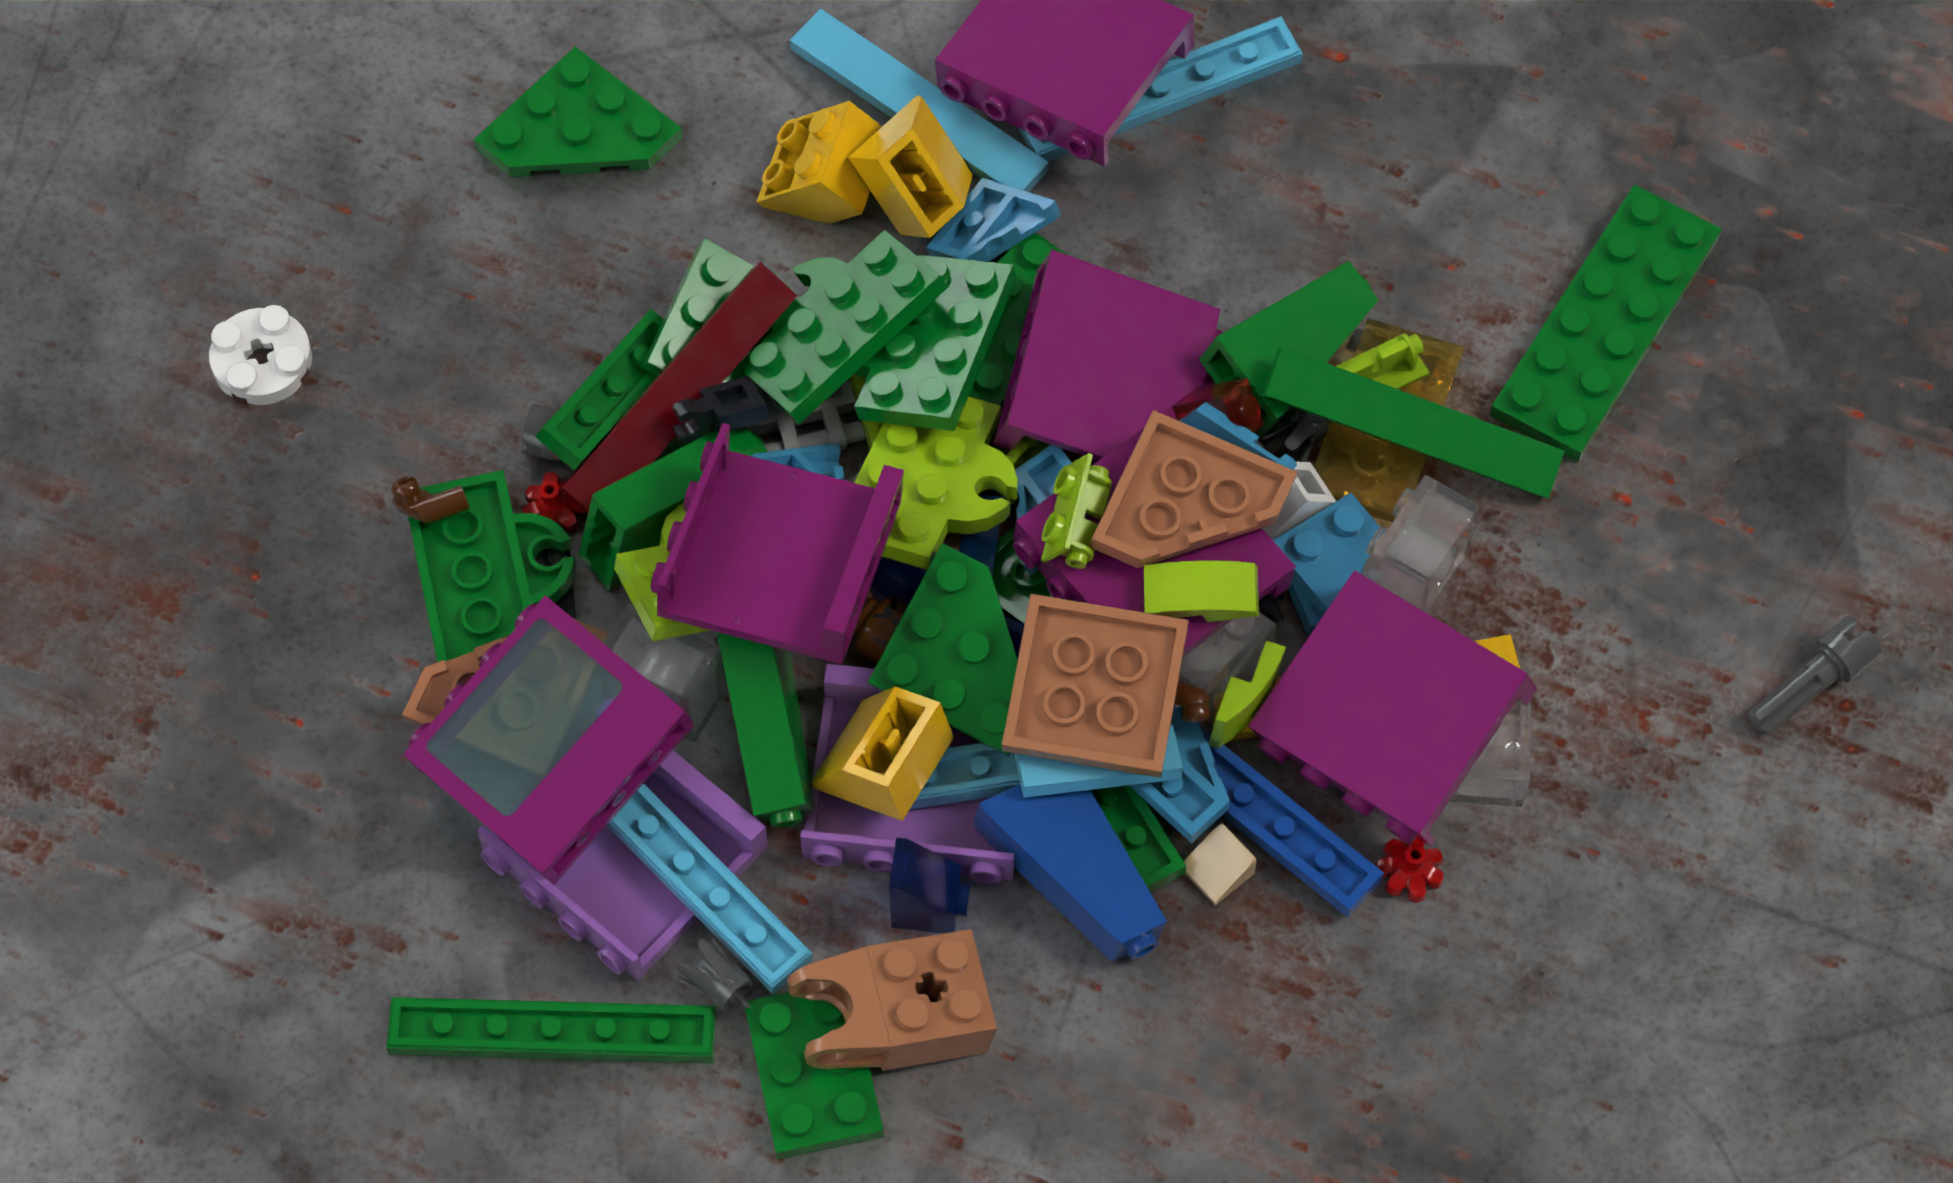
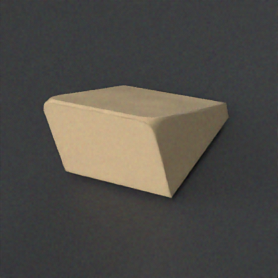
M1223 823L1214 828L1184 860L1186 865L1185 875L1215 906L1253 876L1256 868V858Z

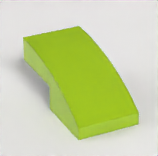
M1180 561L1144 565L1145 613L1173 618L1202 615L1208 623L1259 616L1258 567L1255 563L1239 561Z
M1266 640L1251 683L1232 676L1230 677L1215 718L1209 741L1210 746L1219 749L1239 734L1255 717L1276 682L1286 650L1285 646Z

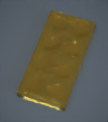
M1367 318L1354 357L1403 333L1408 336L1417 334L1424 347V352L1418 354L1430 374L1399 390L1445 406L1463 356L1464 347ZM1330 421L1314 468L1336 501L1352 493L1371 516L1404 526L1427 456Z

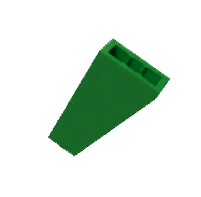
M1347 261L1218 335L1199 358V361L1250 430L1261 439L1262 436L1274 427L1290 407L1262 396L1278 347H1285L1327 363L1378 302V298L1372 292L1369 282L1357 272L1350 261Z
M747 427L741 430L730 431V451L748 456L755 453L768 452L761 438L755 433H751ZM717 429L592 495L578 556L608 591L622 584L614 569L616 554L659 546L666 516L677 506L684 503L690 482H699L703 473L700 471L702 452L707 441L715 443L719 433Z
M717 632L753 815L764 824L770 823L771 828H785L797 825L803 821L801 815L815 812L791 651Z

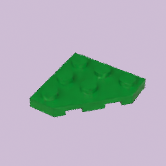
M575 46L475 137L474 144L475 149L508 176L525 177L531 176V171L559 169L560 175L600 172V167L629 165L630 171L649 170L683 138L682 128Z
M942 543L868 683L880 691L896 686L940 702L950 727L1010 757L1011 752L1002 751V741L1018 658L989 567Z

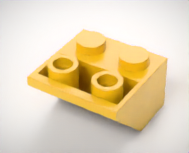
M922 96L914 97L848 157L900 235L931 238L965 206L973 173Z
M851 101L823 108L819 111L786 121L777 134L778 143L771 163L763 173V185L756 203L763 208L827 224L863 214L870 190L848 157L882 126Z
M896 686L863 699L812 779V787L903 821L954 738L941 703Z

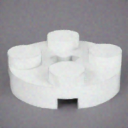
M270 305L265 308L242 311L225 322L217 324L211 333L212 343L209 350V362L218 386L231 397L234 394L237 397L246 398L249 404L267 405L286 399L294 394L302 385L301 378L305 375L307 367L310 371L312 350L307 333L303 326L296 319L289 316L287 310L281 306ZM257 349L272 350V352L267 354L268 362L264 364H258L256 359L248 360V357Z

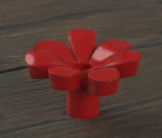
M555 472L544 474L543 483L540 486L530 485L526 489L525 500L529 503L523 507V513H535L550 518L557 524H560L566 532L575 531L579 527V522L574 513H585V511L560 490V487L566 480L561 483L559 476Z
M1395 838L1389 840L1383 846V852L1388 857L1380 858L1375 863V866L1384 872L1383 877L1390 876L1385 884L1386 892L1392 896H1399L1404 888H1406L1411 902L1419 903L1425 900L1426 884L1429 887L1438 889L1444 882V873L1437 868L1443 862L1440 850L1438 848L1426 850L1424 848L1425 843L1415 838L1411 845L1408 843L1403 844Z

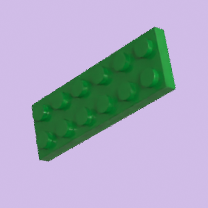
M1634 184L1495 399L1489 416L1537 441L1565 450V456L1579 462L1718 242L1722 228Z

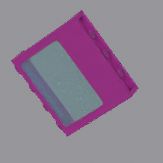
M545 595L537 605L531 604L521 612L515 622V630L502 644L497 643L487 650L479 663L480 669L467 683L457 685L448 694L444 702L445 708L431 724L425 723L414 732L408 743L409 748L403 755L420 773L427 775L528 861L534 869L555 885L695 725L685 710Z

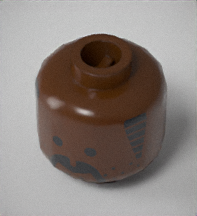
M887 596L880 602L875 598L871 599L862 610L853 633L856 635L854 645L857 652L877 665L908 605L894 596Z

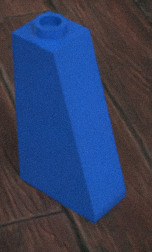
M1021 784L979 803L973 820V825L977 832L998 852L1014 853V868L1112 963L1129 955L1131 960L1139 959L1152 952L1159 945L1158 940L1167 920L1090 790L1023 798Z

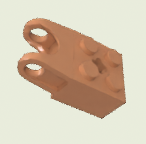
M972 929L862 947L805 965L793 972L787 979L790 995L812 1001L821 1000L829 1002L840 1010L845 1019V1024L842 1027L831 1030L824 1036L806 1044L804 1051L806 1064L815 1068L881 1067L882 1071L985 1054L997 1030Z

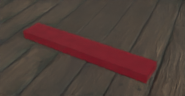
M761 261L756 263L560 487V490L588 514L594 493L653 463L676 436L673 432V426L684 424L690 420L680 422L672 410V405L681 400L700 399L701 388L722 383L798 295Z

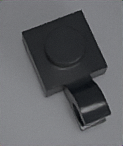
M748 376L701 388L700 399L681 400L672 405V410L680 422L690 419L684 424L673 426V432L681 443H691L701 438L707 429L713 425L719 432L722 423L729 424L730 431L768 421L767 404Z

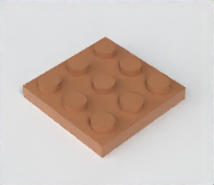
M1030 594L1003 735L1002 751L1161 778L1189 620Z

